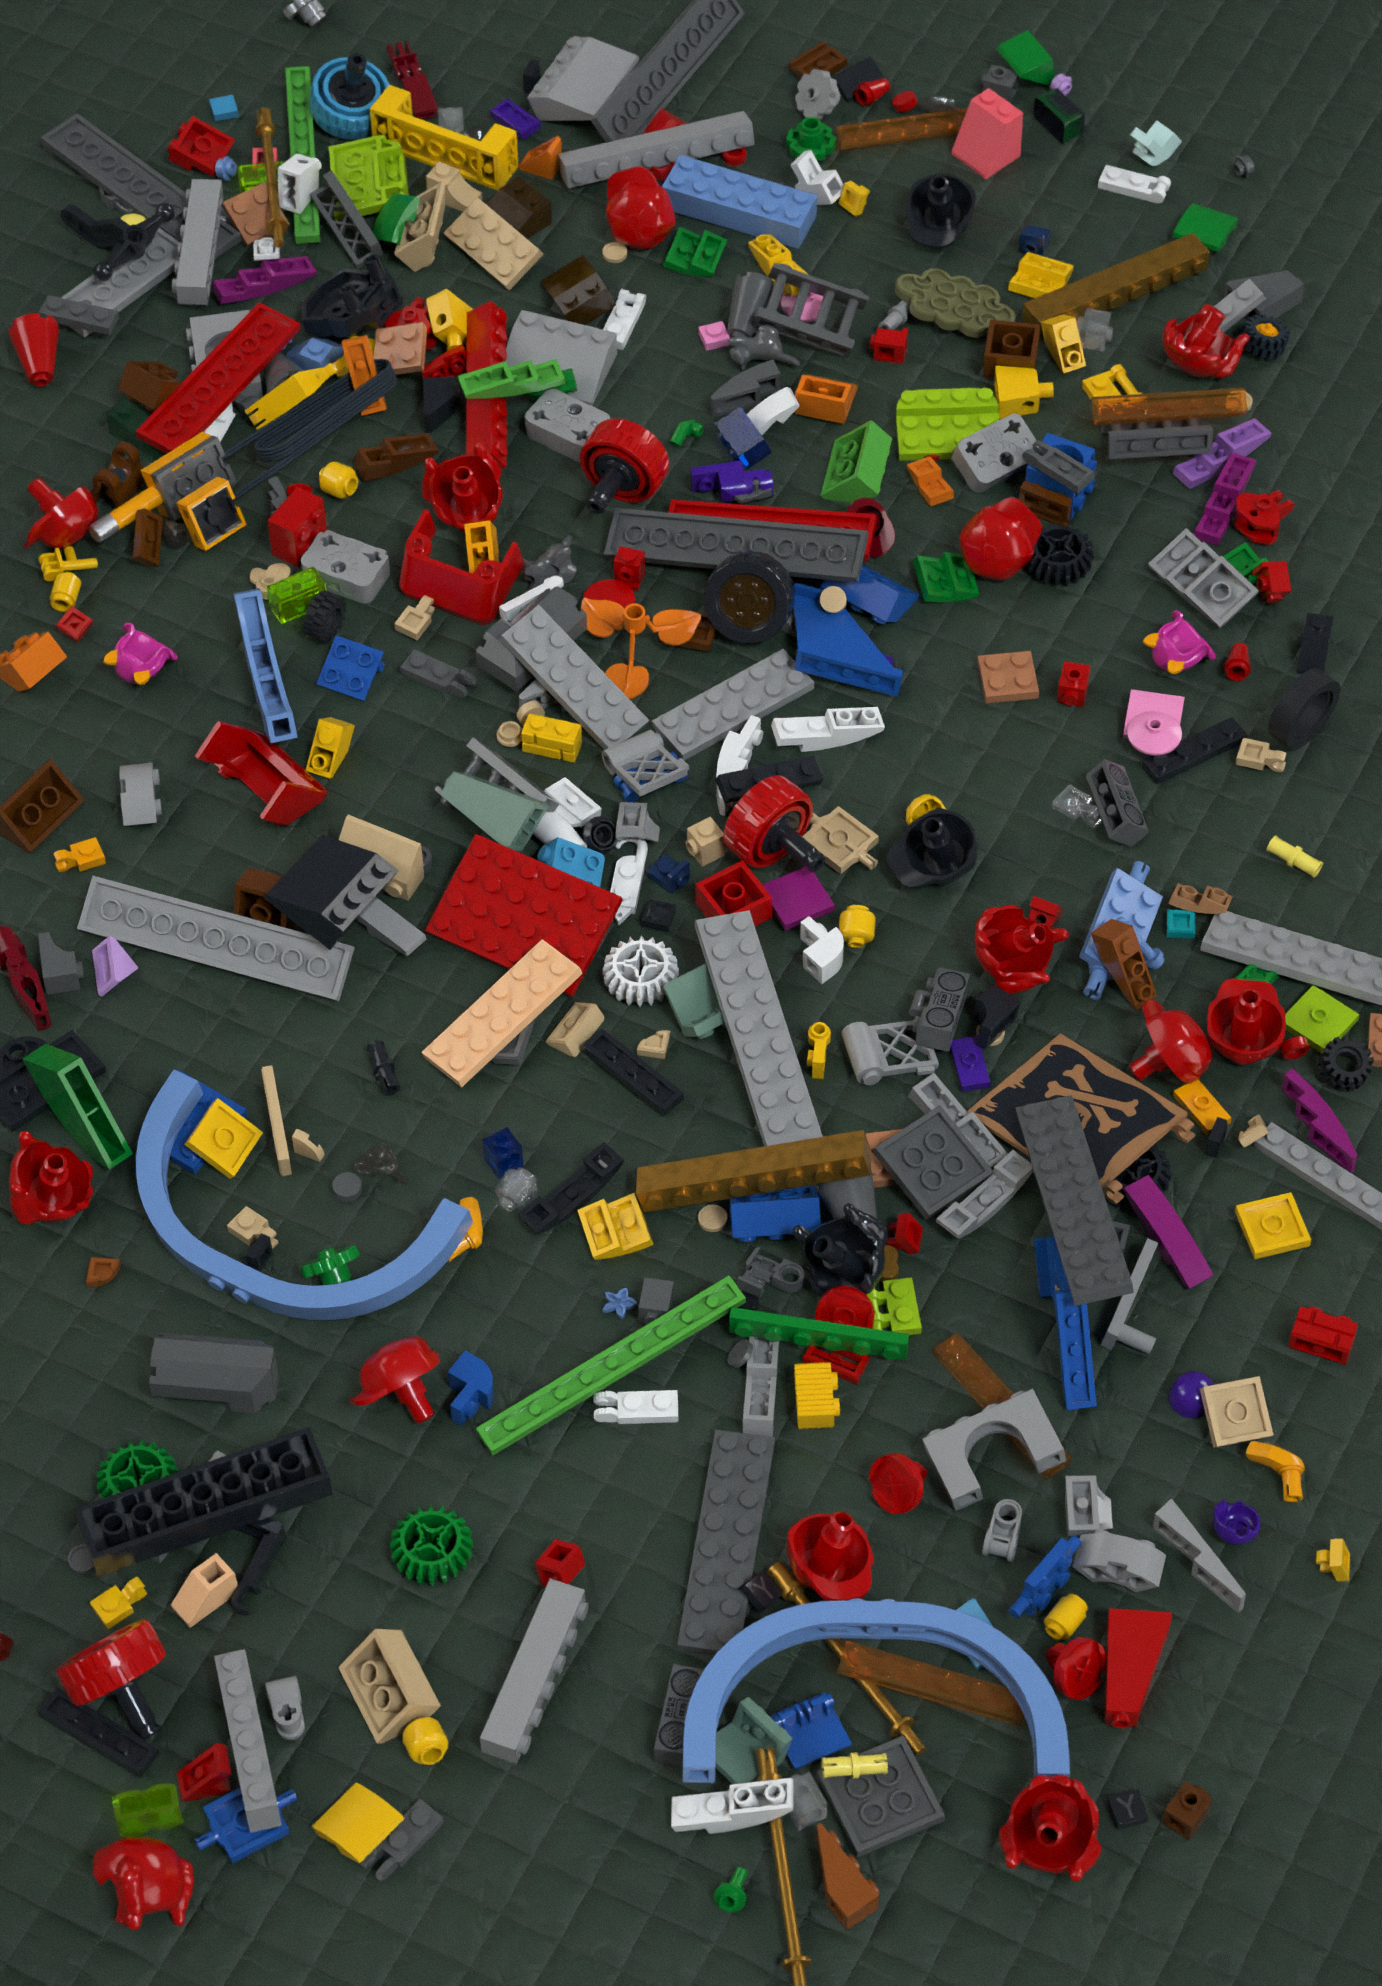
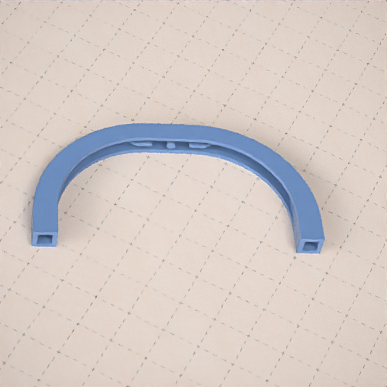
M173 1070L155 1097L142 1124L136 1153L138 1190L144 1209L162 1243L181 1264L194 1274L205 1279L215 1290L222 1291L224 1289L231 1292L232 1296L242 1303L246 1304L249 1301L277 1314L308 1320H335L360 1316L385 1308L405 1298L431 1279L449 1260L473 1223L469 1209L443 1198L418 1238L406 1251L383 1268L367 1276L340 1284L312 1286L281 1281L205 1245L182 1225L173 1212L167 1181L169 1159L179 1131L203 1095L199 1082L181 1072Z
M862 1599L821 1601L794 1606L766 1616L746 1627L716 1653L696 1683L685 1718L683 1782L715 1783L716 1731L724 1705L739 1682L762 1661L791 1646L821 1639L853 1638L924 1641L948 1647L967 1655L987 1668L1007 1687L1020 1706L1029 1727L1034 1754V1776L1044 1774L1052 1777L1063 1774L1070 1777L1069 1745L1062 1709L1053 1688L1033 1659L1018 1644L989 1624L968 1614L926 1603L896 1602L892 1599L881 1601H864Z

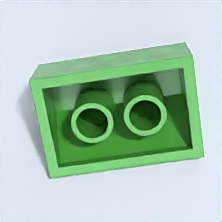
M870 420L835 439L820 496L823 499L853 503L860 498L874 499L880 492V485L885 473V465L890 453L889 449L892 438Z

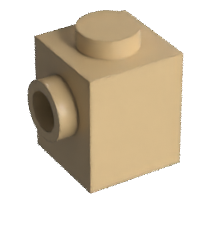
M711 817L687 828L686 847L702 867L725 856L724 833Z

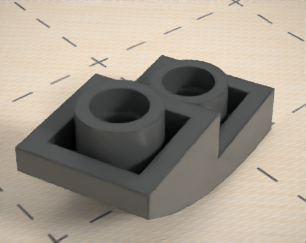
M277 476L268 480L269 491L266 494L272 508V512L269 513L270 517L287 499L285 490Z

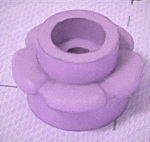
M1064 74L1057 75L1052 80L1050 89L1058 88L1064 95H1067L1072 88V84H1070L1072 81L1071 77H1067Z

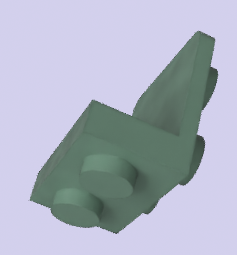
M706 963L664 985V992L685 1037L703 1039L714 1033L713 1029L717 1026H726Z
M747 1697L739 1703L733 1721L716 1732L715 1768L732 1784L754 1782L759 1777L755 1751L764 1748L766 1758L768 1753L767 1747L774 1748L776 1764L778 1766L783 1763L793 1738L787 1734L784 1728L780 1727L768 1716L760 1706Z

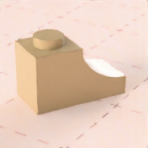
M438 162L426 176L427 190L440 182L445 184L446 206L464 212L477 197L482 201V192L470 186L463 179L460 170Z

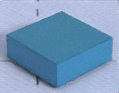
M233 95L209 99L215 122L239 117Z

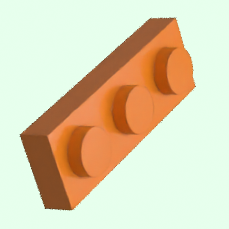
M367 335L342 340V347L354 390L378 374ZM384 396L361 411V415L386 410L387 405Z

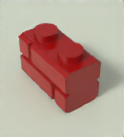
M1300 1306L1288 1347L1347 1365L1355 1341L1358 1323L1353 1322L1347 1316L1339 1315L1335 1317L1325 1314L1317 1307L1305 1308Z

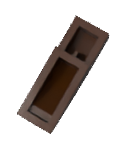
M428 433L383 438L381 446L357 449L353 465L363 481L374 480L410 469L424 462L426 458H431L438 454L439 449Z

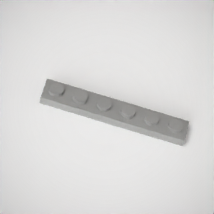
M1272 1122L1267 1126L1269 1133L1254 1142L1256 1149L1382 1230L1381 1192Z

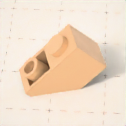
M217 1553L190 1572L171 1604L172 1609L191 1628L232 1598L238 1587L235 1573Z

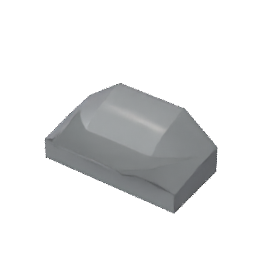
M620 802L616 825L617 841L639 838L658 842L660 827L649 817L647 803Z
M1065 1476V1510L1068 1536L1090 1534L1096 1530L1113 1528L1111 1499L1099 1489L1096 1476Z

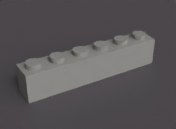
M192 179L191 189L186 190V203L188 207L183 209L185 225L181 224L180 230L181 240L183 241L178 243V257H180V260L175 261V275H177V278L172 280V292L177 294L178 304L208 305L222 213L221 205L224 199L222 180Z
M553 1579L549 1580L481 1734V1752L517 1764L521 1754L525 1755L531 1743L530 1732L533 1727H538L543 1715V1709H541L544 1700L549 1701L555 1685L552 1681L555 1674H561L566 1662L565 1651L567 1647H572L577 1637V1629L575 1628L578 1621H584L587 1615L589 1603L585 1601L584 1589Z
M243 1649L216 1655L214 1658L250 1833L282 1826L246 1651Z

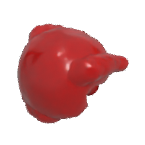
M1206 304L1197 314L1189 316L1178 325H1176L1177 318L1168 321L1164 327L1162 340L1164 350L1170 361L1185 373L1194 377L1213 376L1222 379L1234 372L1244 346L1250 337L1248 334L1243 333L1233 339L1223 333L1219 326L1226 319L1224 313L1212 305Z
M477 442L474 445V454H463L444 460L438 465L433 458L428 457L425 459L422 497L432 505L440 521L461 532H465L464 524L488 520L493 522L496 519L503 495L499 481L502 471L496 460L487 452L482 442Z
M1016 905L992 907L983 911L976 922V933L974 935L976 956L985 972L994 979L997 987L1009 994H1018L1040 984L1048 983L1050 976L1044 972L1052 957L1054 944L1069 938V932L1066 929H1053L1043 923L1027 919L1023 916V909Z
M21 1131L18 1135L20 1150L15 1154L11 1162L9 1175L10 1206L12 1214L18 1222L24 1225L38 1221L61 1222L72 1218L79 1211L87 1209L94 1193L91 1185L93 1169L89 1162L86 1160L81 1162L68 1147H53L45 1141L37 1140L28 1131Z
M1044 1774L1037 1775L1031 1780L1030 1785L1025 1787L1016 1796L1011 1805L1009 1821L999 1831L1000 1845L1006 1857L1005 1863L1007 1867L1014 1869L1021 1861L1026 1866L1040 1871L1057 1874L1068 1872L1069 1877L1074 1882H1079L1083 1875L1095 1865L1102 1852L1101 1844L1097 1839L1099 1810L1095 1801L1087 1794L1084 1785L1079 1780L1070 1779L1063 1774L1052 1777Z
M150 1837L122 1838L96 1851L93 1858V1876L97 1880L98 1885H103L109 1878L114 1883L119 1902L114 1920L118 1924L127 1926L135 1931L140 1928L144 1914L170 1911L173 1923L179 1927L183 1926L194 1885L193 1866L188 1860L178 1856L170 1845Z

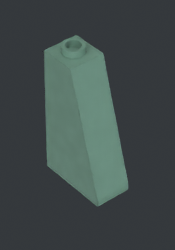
M454 771L446 779L444 788L440 793L442 797L499 844L515 851H523L549 808L546 802L474 775Z

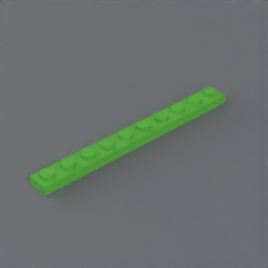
M310 67L286 68L290 156L293 157L295 154H301L315 158L313 117L309 109L311 89ZM311 199L301 214L294 212L296 244L321 242L319 209Z
M730 1275L478 1426L476 1428L477 1434L491 1455L497 1454L730 1313L732 1307L738 1308L745 1304L746 1297Z

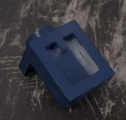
M1027 225L1025 231H1022L1020 234L1019 252H1030L1043 256L1050 239L1051 230Z
M665 854L647 869V877L672 894L678 888H682L688 883L690 879V862L684 859L679 864Z

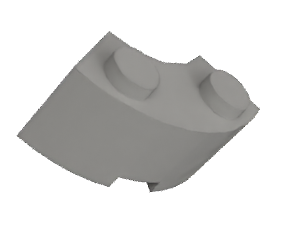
M153 763L120 766L119 777L122 792L120 794L123 825L157 823V816L162 815L161 800L156 799L155 785H160L159 770L153 769Z
M1096 1530L1094 1533L1080 1535L1082 1545L1076 1551L1073 1567L1090 1581L1116 1583L1134 1592L1159 1587L1166 1554L1156 1549L1154 1543L1148 1540H1136L1126 1536L1111 1534L1105 1530Z

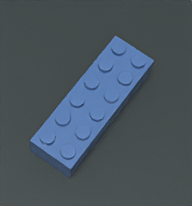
M683 155L679 156L662 186L669 195L675 213L756 237L763 234H771L781 244L797 249L800 248L817 214V195Z

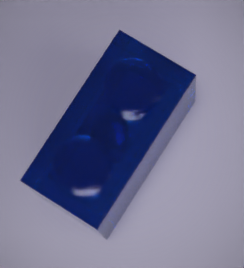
M741 406L715 423L720 430L717 436L724 447L730 445L732 449L729 453L734 461H742L747 470L773 453Z

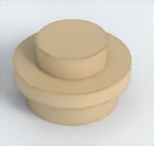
M504 722L497 731L498 742L506 747L519 745L522 742V728L516 722Z

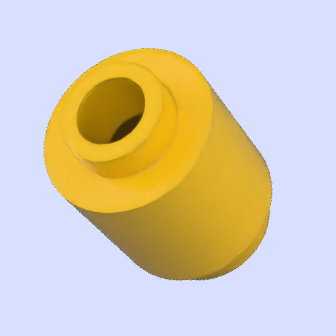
M65 572L56 576L50 594L51 606L55 610L67 612L71 606H75L81 587V581L75 574Z
M1072 1593L1062 1597L1044 1619L1045 1630L1048 1635L1056 1640H1068L1086 1618L1088 1606L1084 1600Z

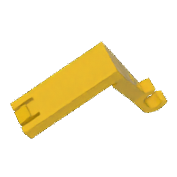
M341 357L325 367L297 372L247 408L245 412L248 415L257 408L259 409L249 416L254 426L262 420H266L256 427L258 430L308 398L329 377L344 369L347 364Z

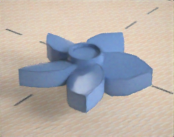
M627 1288L619 1290L618 1294L605 1292L609 1303L604 1306L603 1313L616 1310L617 1316L624 1319L626 1310H632L638 1306V1303L629 1297Z

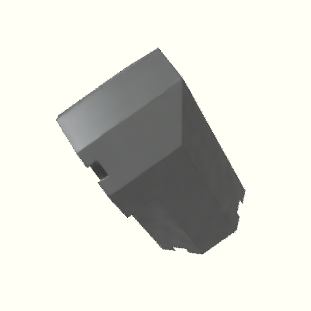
M557 586L551 590L550 588L546 589L512 620L507 622L504 619H500L485 632L483 639L486 640L484 647L479 645L476 650L477 666L513 690L518 691L534 676L499 640L501 635L536 606L540 605L574 641L587 629V614L583 609L577 610L575 605L578 601L573 595Z
M159 1332L158 1336L155 1337L150 1359V1367H154V1376L150 1375L149 1381L152 1396L225 1402L231 1412L253 1414L261 1410V1406L266 1402L270 1404L276 1400L279 1374L275 1351L273 1347L263 1341Z

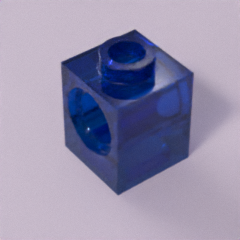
M508 1127L482 1140L484 1160L498 1179L524 1166L522 1146Z

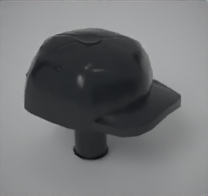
M934 174L917 180L911 187L906 205V214L909 219L912 239L917 244L929 248L940 249L951 246L959 234L966 231L970 224L976 201L975 190L963 179L952 174Z
M941 808L931 810L905 828L903 836L888 852V864L899 882L909 889L920 888L932 883L940 886L951 884L967 874L975 866L979 846L975 832L976 829L958 813Z

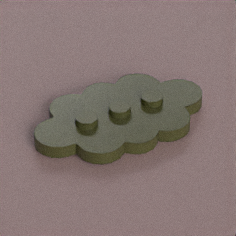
M928 269L921 276L911 273L903 274L896 280L895 293L900 299L910 302L909 309L911 314L923 321H934L945 330L959 329L963 334L975 338L987 334L990 319L1015 322L1014 311L1010 307L999 303L1000 295L994 288L987 285H975L971 279L965 276L951 277L941 269Z

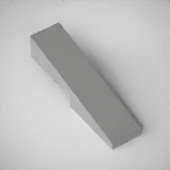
M378 898L357 920L367 926L370 935L406 956L427 940L424 933Z
M935 1073L912 1087L908 1097L925 1114L941 1105L991 1169L1008 1155L973 1111L968 1114Z
M750 1336L749 1342L753 1345V1351L747 1360L743 1433L773 1437L779 1341L772 1342L765 1338Z
M1171 1498L1155 1513L1153 1529L1193 1561L1191 1572L1193 1577L1239 1613L1244 1607L1246 1593Z

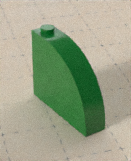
M44 1044L23 1058L33 1080L58 1120L91 1158L110 1170L133 1154L81 1057Z

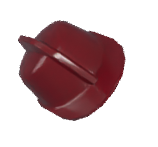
M872 498L855 500L848 507L847 512L876 514L877 523L870 557H879L886 554L892 548L895 541V530L886 511L878 501Z

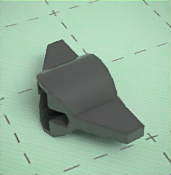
M239 394L234 400L240 413L245 418H249V416L259 410L257 408L248 415L245 412L247 408L259 400L257 396L251 395L247 397Z

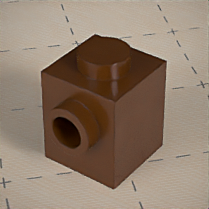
M1185 1781L1164 1810L1162 1824L1190 1841L1209 1815L1213 1799L1209 1797V1794L1203 1788L1192 1786Z

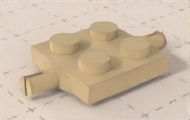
M839 806L831 813L822 817L812 812L810 820L812 827L802 837L818 849L819 853L825 855L826 864L840 874L859 861L870 870L876 867L878 860L867 852L878 844L879 836Z

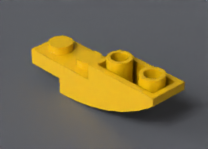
M771 234L759 235L755 240L748 242L751 252L767 277H769L774 263L787 264L796 271L808 274L792 260L791 251ZM785 283L782 294L784 296L787 294L795 296L800 288Z

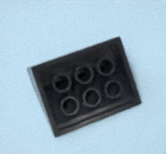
M321 835L264 898L331 950L385 891L398 870L375 852Z

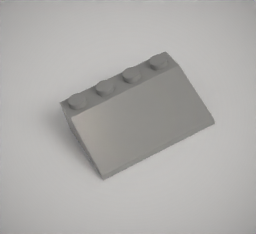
M571 37L527 97L536 118L539 121L590 120L627 78L640 59L638 55L591 37Z
M521 310L512 328L506 347V362L510 367L532 360L533 365H538L557 359L561 371L572 368L578 391L567 393V395L592 406L617 356V333Z

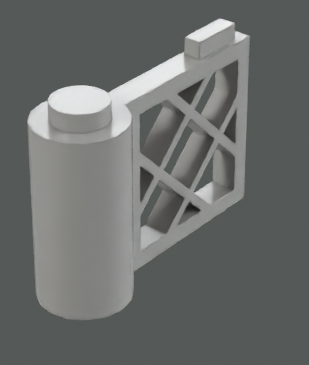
M652 730L643 732L601 752L607 771L611 775L617 774L639 796H643L687 776V771L690 770L689 765L682 758L677 760L664 748L662 737L658 732L654 733ZM658 756L662 757L661 761H650ZM631 768H638L637 772L627 771ZM645 769H657L656 772H644ZM664 769L674 770L670 773H662ZM640 780H651L643 785L639 784Z
M914 1020L868 1026L864 1022H855L847 1025L842 1030L841 1035L859 1083L874 1085L883 1076L917 1072V1075L932 1074L935 1069H938L939 1063L934 1049L916 1045L915 1040L904 1035L906 1031L913 1029ZM878 1034H888L895 1039L889 1045L881 1041ZM898 1041L912 1047L908 1054L894 1048ZM918 1050L927 1055L929 1060L920 1062L912 1056ZM891 1054L901 1059L902 1062L899 1065L888 1066L886 1058Z

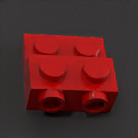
M192 116L187 124L182 123L177 133L179 136L178 140L172 139L167 149L170 152L168 160L188 171L194 166L214 177L218 159H223L227 156L235 139Z

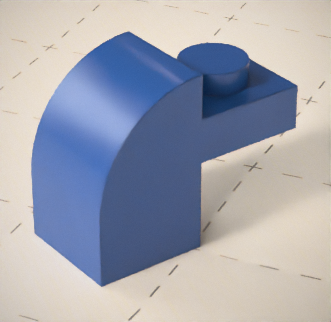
M464 1351L448 1371L449 1387L459 1393L450 1405L452 1421L461 1426L468 1418L475 1416L480 1405L489 1410L494 1400L493 1377L490 1368L483 1360Z

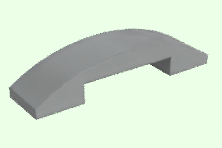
M1012 1150L994 1166V1173L960 1204L955 1201L936 1219V1222L958 1239L970 1234L994 1216L1015 1195L1032 1174V1164Z

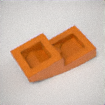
M930 456L907 464L911 478L930 506L954 499L953 489L942 478L941 468Z

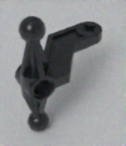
M168 203L159 204L155 209L156 215L136 225H129L119 217L96 221L73 204H68L60 212L63 222L95 247L114 246L107 261L97 263L93 269L94 276L99 281H108L113 275V269L130 260L143 257L146 248L151 244L161 223L171 221L175 215L174 208Z

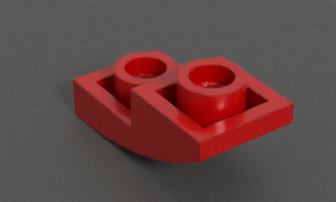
M461 344L435 358L424 367V371H421L423 378L455 377L467 372L465 348Z

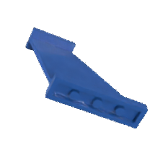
M795 583L793 610L798 650L794 670L898 697L904 670L893 668L845 608L837 614L827 613L820 604L822 589Z
M1054 1237L1034 1239L1039 1296H1052L1056 1311L1065 1408L1073 1410L1095 1407L1097 1404L1087 1303L1074 1306Z

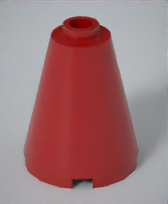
M39 313L20 316L13 320V326L8 328L10 340L28 381L37 387L46 386L54 378L59 335L58 322L50 315H47V318H42Z

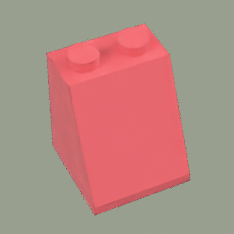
M986 89L971 99L953 146L952 155L986 180L1020 157L1023 112L991 89Z

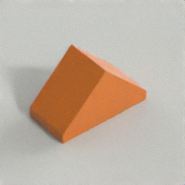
M556 136L528 151L518 168L521 171L552 180L560 169L558 154L562 153L561 138Z

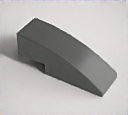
M774 360L753 366L723 384L711 396L712 418L756 406L760 403V396L779 391L780 371Z

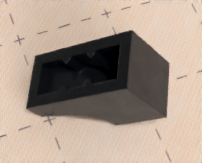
M994 984L985 992L980 991L973 1002L975 1010L972 1018L980 1025L976 1045L986 1050L1014 1023L1021 1000Z

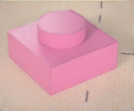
M723 321L699 327V336L706 351L730 346V336Z

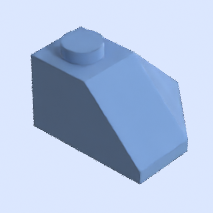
M311 338L293 346L286 354V357L306 371L334 363L343 356L344 351L342 345L333 341Z

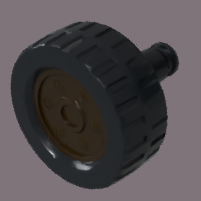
M754 551L738 552L735 555H730L715 568L706 584L704 607L707 617L715 629L733 641L741 643L765 641L778 633L792 612L795 602L793 580L787 569L770 555Z

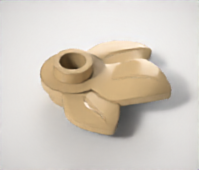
M284 563L272 564L267 570L254 568L250 573V581L256 585V589H261L262 598L271 600L270 587L293 578L290 577V567Z

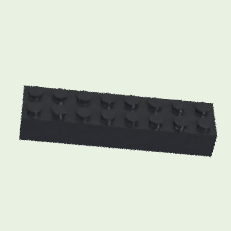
M310 1427L77 1507L75 1512L97 1577L333 1494L330 1476Z

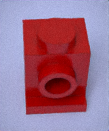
M877 328L876 335L872 334L870 340V349L874 350V360L904 364L908 346V328H903V331Z
M620 546L614 559V580H619L627 584L632 590L638 591L646 573L645 551Z
M1287 561L1262 562L1252 570L1253 576H1258L1257 589L1261 593L1262 601L1267 600L1269 604L1278 603L1291 592Z
M555 1539L535 1562L541 1585L547 1587L550 1579L569 1585L585 1566V1561L580 1546Z

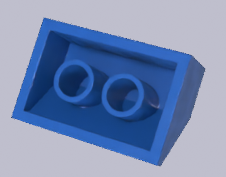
M863 564L858 583L824 579L821 586L824 589L830 586L841 588L846 594L847 601L850 602L849 607L861 613L867 611L873 614L871 618L881 624L897 622L920 595Z
M815 1185L728 1199L733 1238H738L741 1242L754 1241L756 1236H768V1239L772 1240L783 1239L785 1234H793V1228L796 1225L804 1226L810 1231L821 1225L819 1196Z

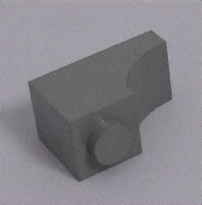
M49 932L39 933L42 973L47 995L80 990L79 978H84L82 961H76L74 951L68 952L56 946Z

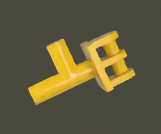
M71 546L64 549L65 561L62 560L59 548H55L54 553H45L38 558L41 570L44 573L43 577L46 581H55L56 576L64 573V571L98 568L97 558L77 559L74 548Z

